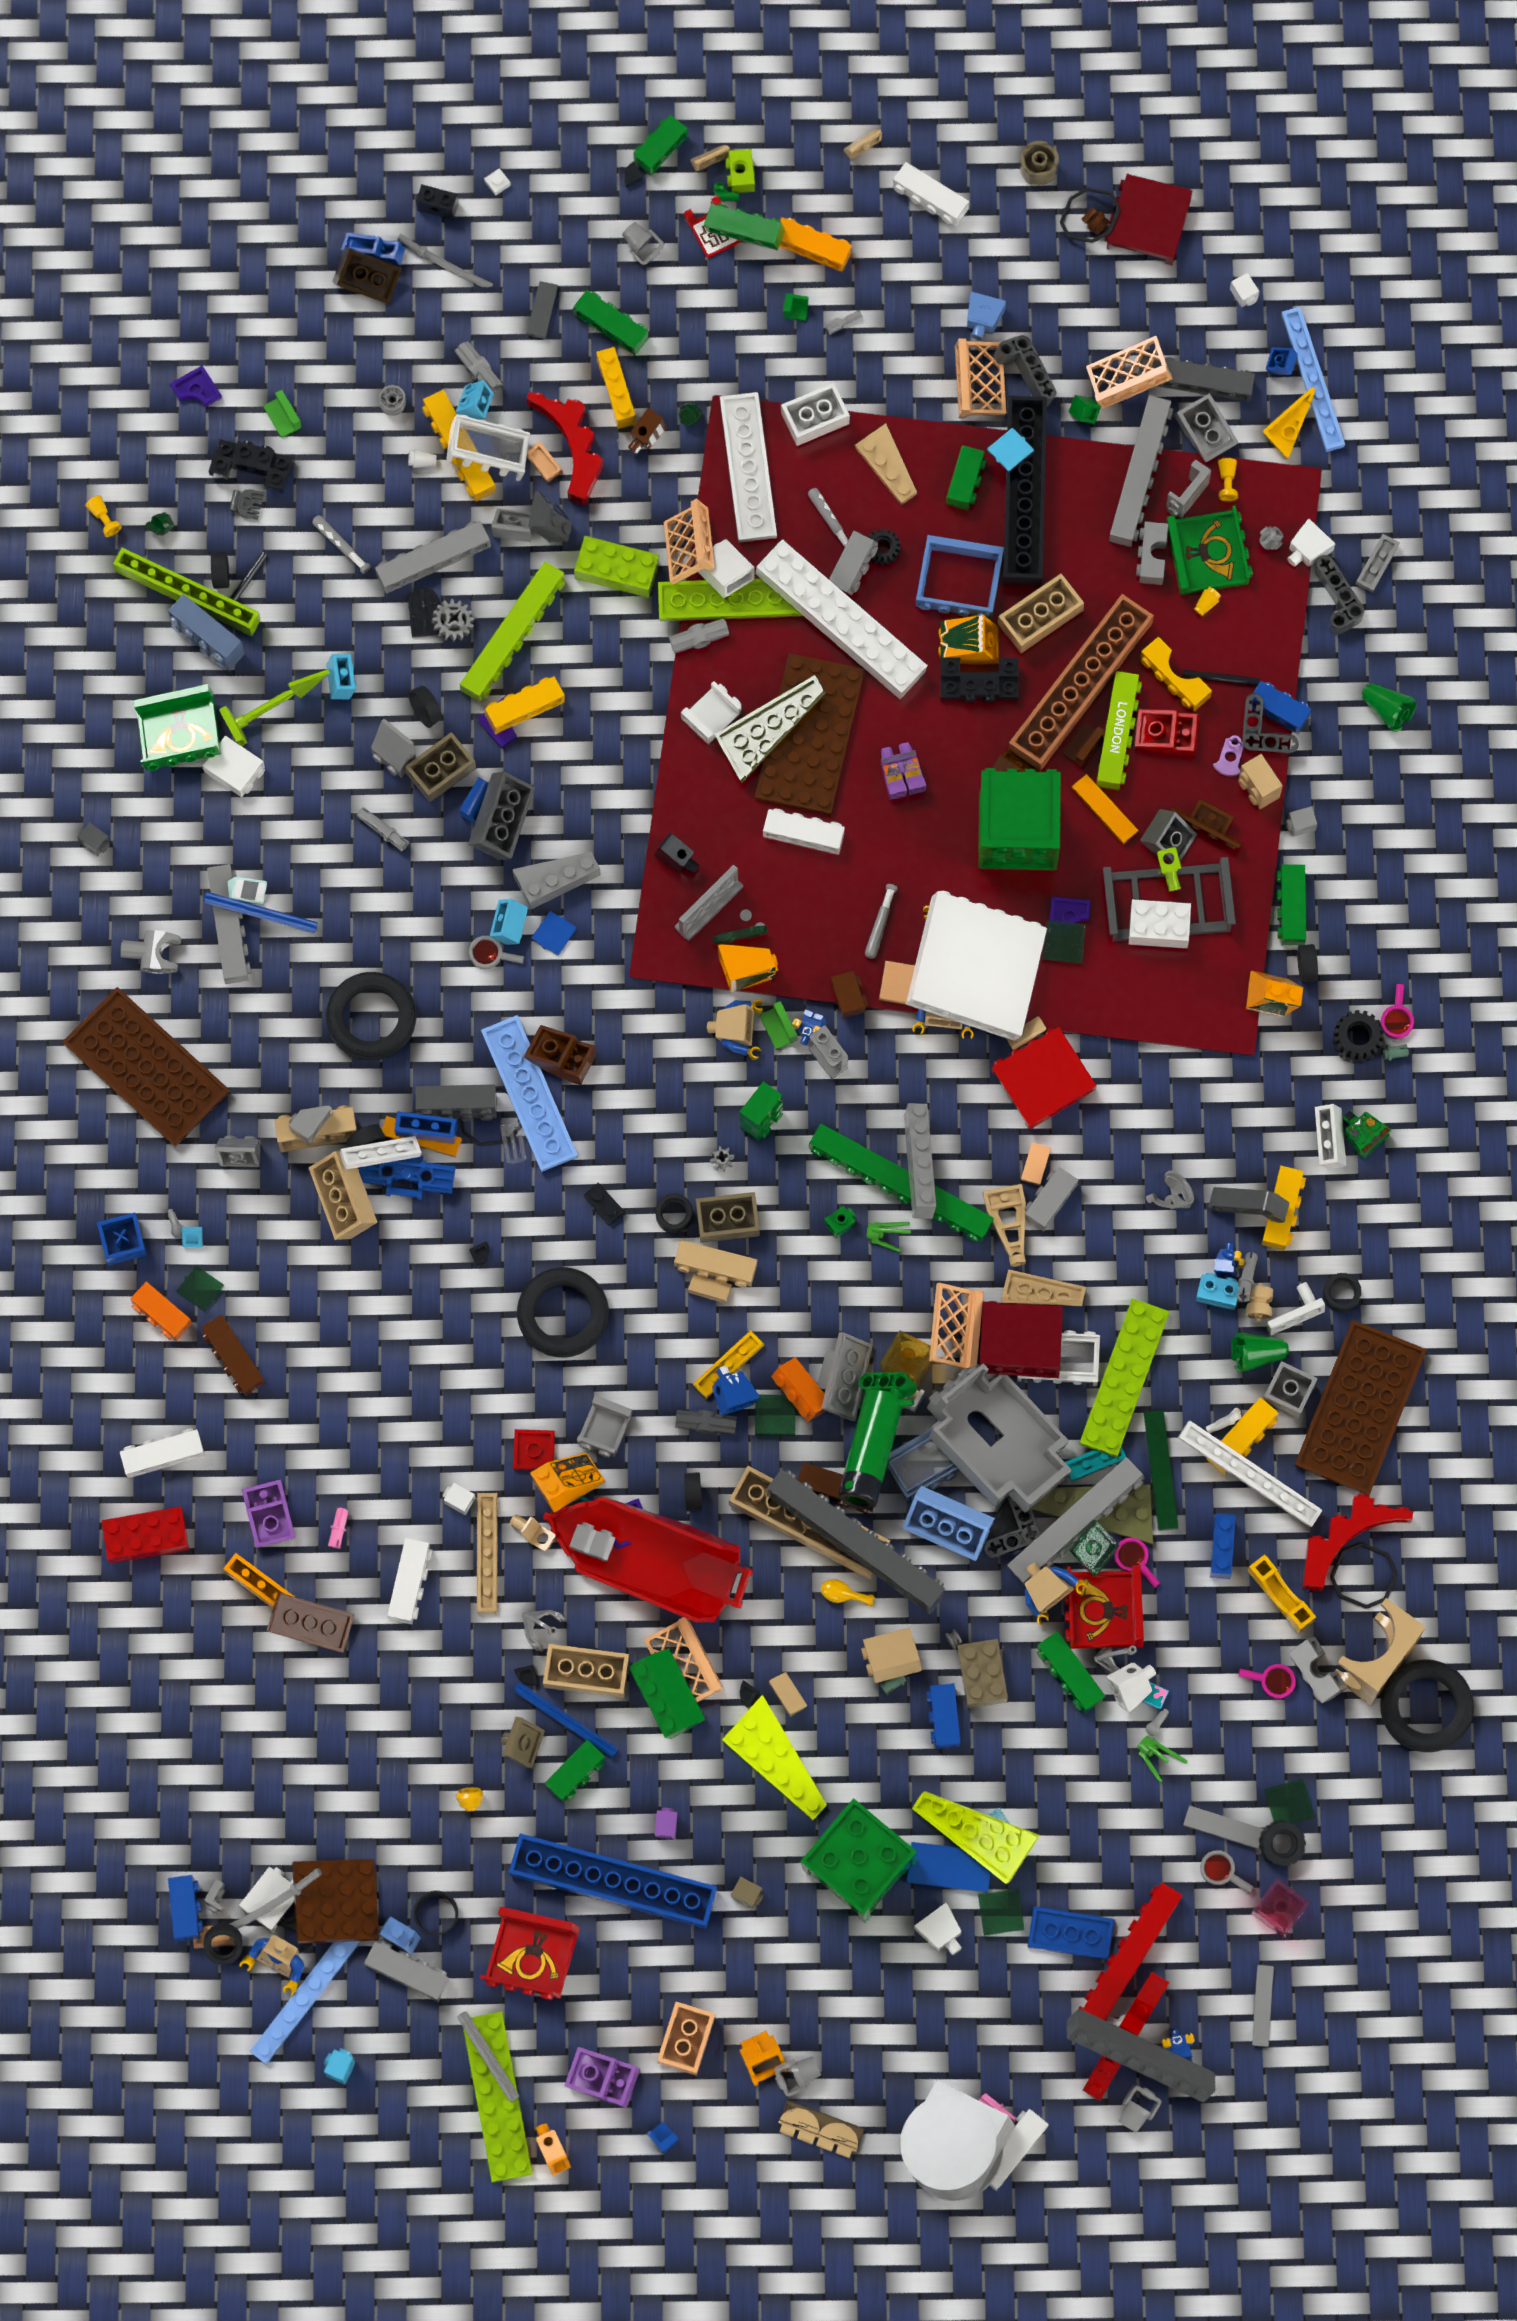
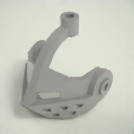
M1168 1171L1164 1175L1165 1183L1172 1195L1165 1198V1201L1157 1198L1155 1193L1146 1196L1148 1203L1154 1202L1158 1206L1170 1209L1190 1208L1194 1202L1192 1188L1176 1171ZM1179 1194L1183 1195L1185 1201L1180 1199Z
M544 1610L524 1612L522 1614L525 1637L536 1651L543 1652L544 1649L543 1645L533 1638L535 1623L546 1629L549 1635H554L557 1629L549 1627L538 1619L543 1616H551L559 1622H564L565 1618L559 1612Z
M1130 1646L1128 1649L1112 1652V1648H1101L1094 1657V1660L1110 1675L1120 1669L1116 1666L1112 1657L1122 1654L1133 1655L1136 1653L1137 1648Z

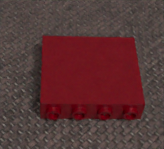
M1126 174L1125 180L1121 179L1119 186L1121 195L1120 197L1116 196L1120 205L1118 217L1112 232L1105 236L1104 242H1107L1106 249L1109 250L1110 245L1166 259L1165 264L1173 266L1193 190ZM1113 213L1111 214L1110 221H1109V225H1110L1111 222H1112V219H1113V216H1114Z
M996 1301L983 1302L979 1366L984 1363L989 1369L986 1374L1059 1378L1063 1306L999 1303Z

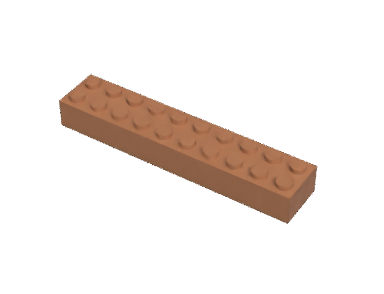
M1122 594L1011 739L1008 750L1040 772L1152 625L1154 615Z

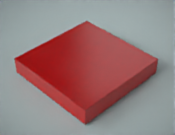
M515 1429L513 1470L534 1471L547 1462L554 1461L555 1431Z

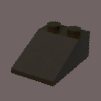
M345 246L332 282L339 287L389 304L402 268Z

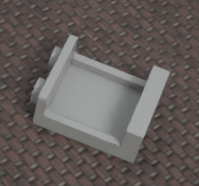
M1195 459L1190 468L1189 480L1192 483L1181 497L1176 496L1172 492L1168 494L1166 509L1172 516H1178L1182 519L1209 485L1211 470Z
M825 1025L809 1036L813 1042L809 1047V1051L831 1080L848 1069V1055Z
M595 1395L580 1436L578 1435L577 1443L585 1450L590 1451L594 1449L599 1451L598 1454L603 1457L609 1458L612 1456L615 1458L632 1417V1409Z

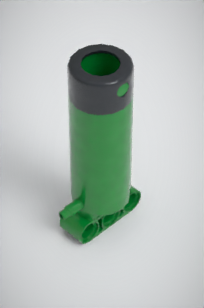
M903 1372L865 1373L859 1379V1387L865 1391L838 1492V1498L849 1506L860 1509H872L877 1505L902 1407L914 1405V1400L905 1399V1397H911L917 1390V1384Z

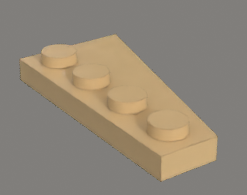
M886 424L855 445L857 451L901 505L917 495L914 484Z
M1008 1269L1001 1302L1082 1306L1086 1287Z

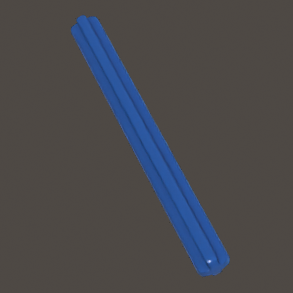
M206 892L203 902L206 904L315 933L318 923L315 921Z
M518 1683L514 1688V1692L584 1740L588 1739L597 1749L612 1758L617 1753V1747L522 1683Z

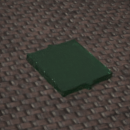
M196 1265L190 1274L184 1277L185 1280L178 1288L177 1293L203 1311H206L212 1301L217 1299L216 1296L224 1287V1284Z

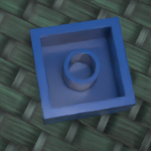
M1272 347L1266 370L1270 374L1291 375L1298 353L1293 348Z

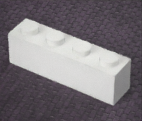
M905 162L893 179V188L897 193L910 197L913 203L926 207L929 213L937 214L947 224L957 226L969 209L968 200Z
M781 809L768 810L763 829V837L838 855L845 833V827L837 822L826 823L819 818H804L801 814H787Z
M193 1428L183 1430L182 1434L176 1436L174 1434L165 1435L162 1437V1440L145 1441L143 1445L135 1447V1445L123 1448L124 1451H120L127 1478L205 1456L198 1430H193Z
M405 1538L387 1615L389 1620L412 1624L413 1619L417 1620L419 1608L416 1606L418 1600L422 1599L424 1588H421L422 1580L426 1581L428 1569L425 1568L426 1562L431 1560L433 1551L430 1549L429 1543Z
M1030 2109L1027 2112L1022 2111L1017 2117L1016 2121L1018 2124L1014 2127L1003 2148L1001 2168L994 2181L989 2185L995 2191L998 2190L1049 2126L1048 2123Z

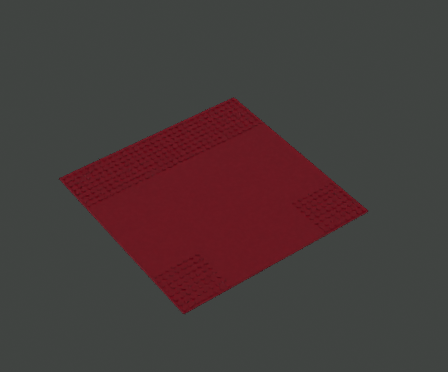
M714 395L711 401L698 500L708 507L712 547L716 543L727 539L754 566V572H756L757 565L781 540H784L829 579L845 547L808 496V492L811 489L817 488L843 528V532L848 540L853 531L868 537L869 534L872 535L874 530L878 532L879 528H882V531H885V528L889 529L890 533L893 531L895 536L899 537L900 552L894 563L891 561L888 566L886 563H884V566H880V563L875 565L874 561H869L868 571L865 575H862L858 590L853 595L844 593L928 666L923 676L901 699L865 670L830 816L755 800L763 761L742 783L718 740L715 738L708 745L681 719V712L686 707L688 709L692 708L711 690V683L715 681L718 685L722 684L727 689V694L730 697L737 698L741 703L742 713L731 723L733 724L779 696L789 653L864 668L804 616L724 619L728 627L729 636L711 641L709 645L703 648L696 649L693 647L675 653L629 972L630 977L730 990L718 957V945L770 949L771 955L775 954L778 962L776 978L738 990V992L837 1004L831 985V977L854 971L855 976H859L862 987L859 988L860 992L865 994L868 1005L865 1006L866 1008L917 1014L918 1008L906 1004L879 1000L885 962L916 964L926 922L924 915L928 914V912L923 911V908L930 906L931 898L937 891H947L957 898L964 897L969 902L981 903L986 905L987 908L999 909L1007 915L1020 916L1025 921L1038 922L1041 926L1047 928L1025 1024L1039 1016L1046 1026V1030L1052 1027L1054 1029L1060 1027L1061 1031L1065 1033L1252 1056L1255 1053L1259 1012L1246 1009L1251 971L1264 973L1289 753L1243 748L1238 764L1239 770H1241L1243 764L1262 754L1283 785L1280 798L1259 809L1257 805L1254 806L1250 801L1248 791L1246 789L1243 790L1238 782L1239 775L1225 776L1213 767V764L1217 763L1220 759L1226 738L1235 735L1240 737L1242 741L1246 697L1253 693L1257 686L1201 679L1212 690L1211 697L1193 712L1182 704V699L1177 694L1173 695L1169 691L1168 685L1164 681L1161 682L1155 677V672L1150 667L1146 668L1142 664L1140 657L1141 651L1159 637L1172 650L1169 659L1170 669L1176 676L1182 679H1194L1182 677L1183 669L1260 678V681L1271 683L1276 690L1287 692L1296 700L1311 566L1308 567L1301 561L1294 567L1287 558L1293 554L1289 549L1290 543L1305 522L1310 519L1316 525L1322 470L1314 467L1216 456L1205 462L1199 453L1162 449V453L1157 454L1156 460H1159L1157 471H1152L1151 477L1154 478L1152 489H1147L1146 495H1149L1147 506L1142 507L1141 512L1144 513L1142 524L1138 523L1136 530L1144 528L1145 522L1166 524L1167 517L1172 516L1166 509L1168 494L1172 492L1176 496L1181 497L1192 483L1189 480L1190 468L1195 459L1211 470L1209 485L1182 519L1232 511V506H1235L1236 511L1240 512L1241 515L1239 526L1240 530H1244L1245 541H1243V546L1248 549L1249 559L1246 560L1247 565H1251L1252 577H1250L1249 584L1216 589L1221 595L1220 601L1206 614L1201 616L1194 608L1203 592L1180 595L1168 532L1166 548H1156L1151 551V555L1154 558L1165 560L1162 585L1139 583L1140 576H1136L1137 564L1141 565V558H1138V548L1143 545V540H1139V535L1137 542L1133 541L1132 547L1109 542L1110 532L1135 446L1046 435L1042 586L1062 574L1084 602L1083 612L1020 654L998 625V616L1042 586L1003 585V554L992 619H988L999 627V658H1019L1018 701H995L994 703H984L983 701H976L974 703L940 701L941 657L939 656V647L941 646V639L939 637V628H941V621L966 617L954 612L941 613L935 609L922 610L916 606L927 536L931 535L1004 547L1006 469L996 462V458L987 448L1002 437L1007 430L848 411L850 415L848 425L796 446L781 414V405L784 403L759 400L777 538L739 542L720 404L721 395ZM884 424L887 425L917 491V495L902 505L855 448L858 442ZM962 445L984 451V458L987 459L985 469H981L979 476H982L980 485L975 487L974 493H976L974 505L970 504L969 510L946 505L947 494ZM1232 458L1237 460L1235 477L1232 479V489L1238 492V499L1234 501H1222L1219 499V492L1224 489V480L1221 478L1218 461L1221 459ZM1266 526L1268 528L1275 526L1283 534L1281 540L1283 544L1277 550L1275 548L1267 550L1259 541L1262 536L1260 532ZM878 542L877 551L879 553H887L891 547L888 542ZM694 543L690 548V553H692L695 548ZM932 550L923 597L988 608L996 560ZM694 559V561H693V563H692V565H691L690 567H693V566L696 565L695 559ZM698 572L686 578V581L705 580ZM1122 594L1153 614L1154 618L1152 625L1117 670L1138 674V681L1142 682L1140 693H1136L1135 700H1139L1137 712L1133 711L1132 718H1136L1134 730L1130 729L1129 736H1132L1131 748H1126V754H1129L1128 765L1123 766L1122 771L1126 773L1125 783L1120 784L1119 790L1099 788L1138 829V833L1123 845L1072 789V786L1086 774L1097 784L1104 737L1082 767L1063 755V751L1084 724L1089 725L1095 730L1099 726L1106 732L1115 680L1114 674L1040 771L1047 772V769H1057V772H1061L1060 850L1057 870L978 869L981 772L985 771V768H993L999 756L1009 748L1011 739ZM720 619L680 620L678 633L687 631L693 625L700 623L705 625ZM960 664V672H999V664ZM1252 709V711L1248 710V713L1255 712L1259 714V712L1255 711L1254 709ZM1138 710H1173L1178 713L1198 714L1200 721L1196 756L1167 754L1136 748ZM1262 714L1261 732L1292 735L1291 730ZM1255 716L1249 717L1247 724L1251 727L1256 726L1258 718ZM1250 736L1245 741L1250 746H1252L1253 742H1259L1258 747H1262L1263 736H1259L1260 740H1255L1253 736ZM1268 737L1265 740L1267 747H1273L1276 744V740L1273 737ZM1279 737L1278 748H1282L1281 744H1285L1290 749L1291 739L1288 742H1282V738ZM909 742L912 750L916 752L926 783V791L909 795L907 791V796L889 800L881 767V749L891 747L893 755L900 754L899 745ZM1229 752L1225 755V759L1232 762L1236 759L1234 753ZM1202 798L1235 816L1226 834L1243 843L1241 847L1230 848L1224 844V840L1220 838L1216 840L1208 836V832L1204 829L1197 830L1191 827L1197 833V836L1180 861L1181 867L1219 864L1220 858L1228 857L1236 923L1231 925L1230 932L1189 935L1188 948L1131 945L1129 940L1113 942V935H1110L1103 867H1111V873L1161 869L1158 856L1152 853L1140 841L1159 809L1170 811L1172 807L1176 806L1191 815L1198 800ZM781 809L787 814L798 813L803 815L804 818L811 819L814 817L826 823L837 822L845 827V833L839 855L763 837L768 810ZM1184 819V821L1190 826L1191 822ZM670 832L694 851L691 858L700 865L694 874L685 868L678 872L654 855ZM1163 859L1164 863L1171 864L1170 862ZM733 865L738 868V881L743 885V888L690 941L686 940L675 929L679 918ZM1219 872L1200 874L1205 923L1224 921ZM1193 875L1177 876L1181 889L1170 892L1166 877L1137 879L1139 900L1191 904L1190 924L1199 923ZM1131 880L1112 881L1117 929H1130V913L1133 899ZM893 884L898 889L892 898L889 908L890 912L877 955L874 959H870L865 956V950L879 909L885 899L886 885ZM1062 897L1091 900L1089 921L1075 924L1069 931L1067 938L1048 936L1051 898ZM745 909L752 913V917L748 921H743L740 918L741 911ZM757 923L765 924L766 931L764 933L758 934L755 932L754 927Z

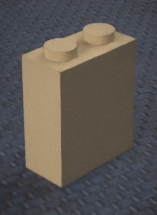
M910 1627L863 1640L862 1656L864 1660H868L869 1664L866 1665L868 1676H873L875 1683L922 1671Z

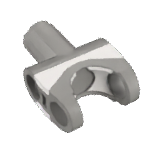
M147 930L145 931L144 942L122 940L121 958L141 959L140 970L143 972L157 974L177 972L178 965L164 960L161 954L168 946L181 944V937L164 931Z

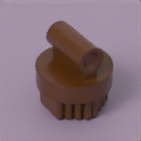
M1094 207L1081 218L1087 224V228L1096 235L1109 223L1105 215L1101 211L1098 212Z

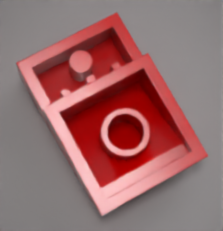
M1139 709L1135 747L1160 753L1196 756L1200 721L1198 714L1178 713L1173 710Z

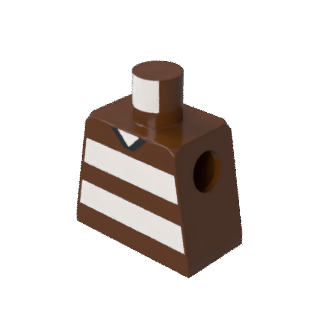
M648 407L630 432L633 441L629 444L628 448L635 454L642 447L649 450L668 428L664 419Z

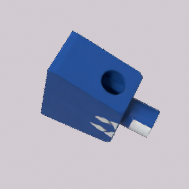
M727 1366L716 1370L720 1379L712 1386V1390L721 1416L753 1406L760 1398L743 1372L731 1374Z

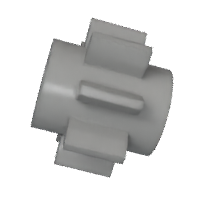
M1266 526L1260 532L1262 536L1259 541L1265 549L1269 550L1271 548L1273 550L1275 548L1277 550L1283 544L1281 542L1283 534L1277 527L1270 526L1268 528Z
M719 1146L717 1152H711L715 1158L710 1159V1163H715V1170L720 1168L725 1172L728 1166L733 1167L730 1160L734 1159V1155H729V1148L723 1150ZM723 1156L725 1162H721L719 1157Z

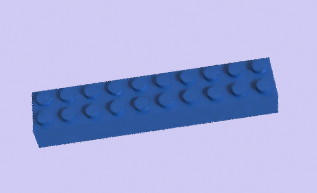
M521 1833L519 1834L509 1869V1876L704 1929H707L717 1893V1886Z

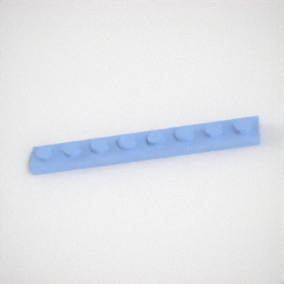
M1301 308L1282 311L1281 315L1291 346L1298 353L1296 361L1306 392L1311 387L1315 389L1311 407L1325 450L1328 452L1345 447V442Z
M361 1941L334 1942L250 2050V2053L267 2065Z

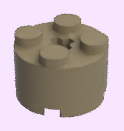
M1034 141L1026 146L1021 153L1020 172L1028 184L1044 185L1055 179L1059 161L1057 150L1045 141Z

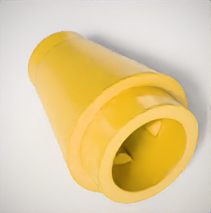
M1208 587L1207 590L1204 589L1194 610L1203 616L1220 601L1221 595L1212 587Z

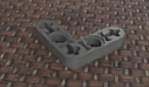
M1258 693L1249 694L1245 701L1242 734L1244 747L1257 751L1295 752L1299 746L1296 736L1261 732L1263 698ZM1253 697H1257V701H1260V704H1256V711L1260 710L1259 714L1255 712L1248 713V710L1252 711V704L1249 703V700H1253ZM1251 716L1258 718V724L1254 727L1247 724V720ZM1250 736H1253L1255 740H1260L1259 736H1263L1262 747H1258L1259 742H1253L1252 746H1250L1245 740L1249 739ZM1268 737H1273L1276 740V744L1273 747H1267L1265 740ZM1279 737L1282 738V742H1288L1289 739H1292L1296 743L1291 746V749L1285 744H1281L1282 748H1278Z
M1009 1495L1008 1503L1018 1530L986 1542L984 1552L991 1559L1024 1549L1040 1536V1531L1031 1508L1027 1511L1030 1519L1027 1522H1021L1018 1515L1024 1511L1021 1508L1015 1511L1018 1505L1011 1500L1012 1498ZM1033 1523L1030 1526L1031 1532L1037 1534L1034 1536V1540H1031L1030 1537L1026 1538L1028 1530L1025 1526ZM1015 1537L1018 1540L1017 1546L1009 1547L1006 1543L1007 1539ZM1003 1540L1005 1551H1003L1002 1547L997 1549L996 1554L988 1551L991 1544L997 1547L1001 1545L1000 1541Z

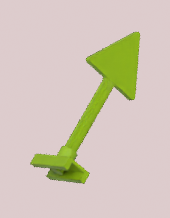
M327 669L290 682L288 686L291 690L281 693L237 718L226 706L219 709L235 741L240 746H243L248 742L241 728L248 725L255 718L287 701L295 694L302 698L330 672Z

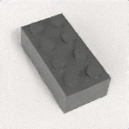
M505 771L492 773L468 845L497 860L512 859L535 787Z
M495 1084L415 1086L417 1114L461 1119V1121H472L473 1118L490 1121L493 1118H497Z

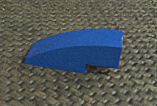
M346 233L341 248L344 251L345 246L397 266L401 265L405 248L400 242L383 240L380 236Z

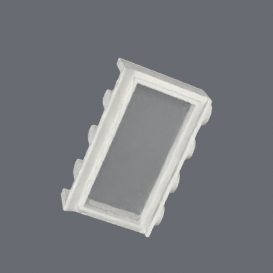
M456 414L451 423L446 463L450 464L453 457L463 459L462 465L464 467H469L473 461L481 463V471L484 472L488 471L490 466L500 468V476H506L509 471L517 472L516 481H520L525 473L530 433L522 429H513L502 424H493L482 419L477 420L466 415Z
M1071 1330L1064 1331L1061 1338L1059 1378L1017 1376V1382H1021V1379H1033V1382L1037 1383L1041 1382V1380H1053V1383L1060 1384L1062 1381H1073L1075 1385H1080L1082 1382H1093V1386H1097L1100 1335L1090 1331L1084 1332V1334H1076L1075 1331Z

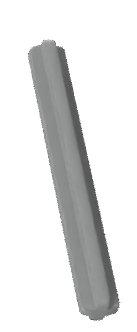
M466 2011L457 2016L458 2020L508 2100L513 2102L518 2099L517 2091Z

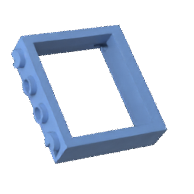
M928 535L916 606L922 610L935 609L941 613L954 612L964 617L984 615L992 619L1004 547ZM932 550L996 560L988 608L923 597Z

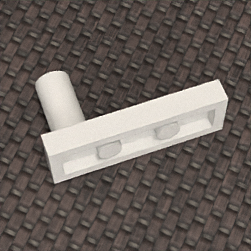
M1307 1282L1297 1286V1290L1305 1305L1268 1321L1267 1330L1270 1336L1325 1312V1304L1322 1298L1315 1299Z

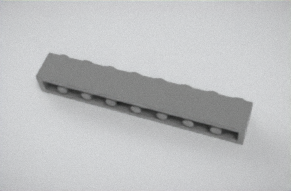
M1150 395L1148 397L1110 532L1109 542L1132 547L1133 541L1137 542L1140 531L1136 530L1138 523L1142 524L1144 513L1141 512L1142 507L1147 506L1149 495H1146L1147 489H1152L1154 478L1151 477L1152 471H1157L1159 460H1156L1157 454L1162 453L1164 443H1161L1162 436L1166 437L1169 426L1166 425L1167 419L1171 420L1173 408H1170V400Z
M1126 1457L1007 1565L1008 1568L1025 1585L1032 1578L1026 1571L1030 1564L1035 1562L1040 1569L1046 1566L1052 1567L1053 1561L1058 1556L1060 1558L1069 1551L1068 1547L1072 1543L1077 1544L1084 1537L1083 1533L1088 1529L1090 1531L1094 1529L1102 1516L1106 1517L1114 1510L1112 1507L1115 1504L1125 1501L1132 1489L1136 1490L1143 1484V1474Z

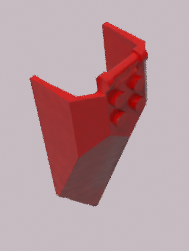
M600 1497L594 1501L563 1507L555 1513L546 1512L543 1515V1519L547 1520L550 1524L551 1532L556 1535V1540L563 1551L575 1563L574 1568L576 1571L584 1576L694 1622H715L727 1604L740 1609L742 1607V1598L749 1577L752 1576L754 1570L740 1565L739 1545L688 1524L607 1497ZM583 1522L593 1525L596 1531L601 1532L604 1529L612 1532V1536L616 1538L618 1544L625 1541L631 1542L630 1545L617 1550L613 1545L607 1562L569 1548L577 1524L582 1525ZM740 1572L742 1575L733 1599L730 1598L737 1574Z

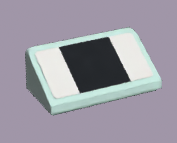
M234 877L227 881L229 898L243 902L263 904L267 881L243 877Z

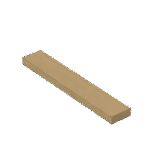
M477 1493V1613H497V1493Z

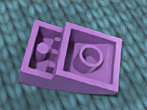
M281 1479L242 1489L256 1548L295 1538Z
M578 2047L564 2086L627 2109L640 2069L614 2058Z

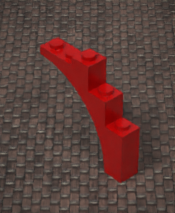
M529 392L526 398L527 406L549 418L562 432L569 445L573 457V472L567 491L568 499L586 506L603 468V459L598 454H589L595 440L594 432L586 426L580 427L586 414V406L576 399H567L566 404L563 405L561 401L547 399L541 393L535 392L534 394Z
M1358 1494L1354 1496L1350 1519H1347V1516L1344 1515L1331 1517L1328 1540H1324L1322 1536L1308 1538L1302 1589L1322 1592L1331 1562L1340 1549L1352 1538L1379 1525L1411 1523L1413 1511H1409V1508L1406 1507L1391 1509L1388 1505L1377 1504V1507L1373 1506L1374 1498H1369V1495Z
M1152 1972L1119 2025V2028L1138 2036L1170 1982ZM1102 2055L1083 2091L1100 2101L1121 2064Z

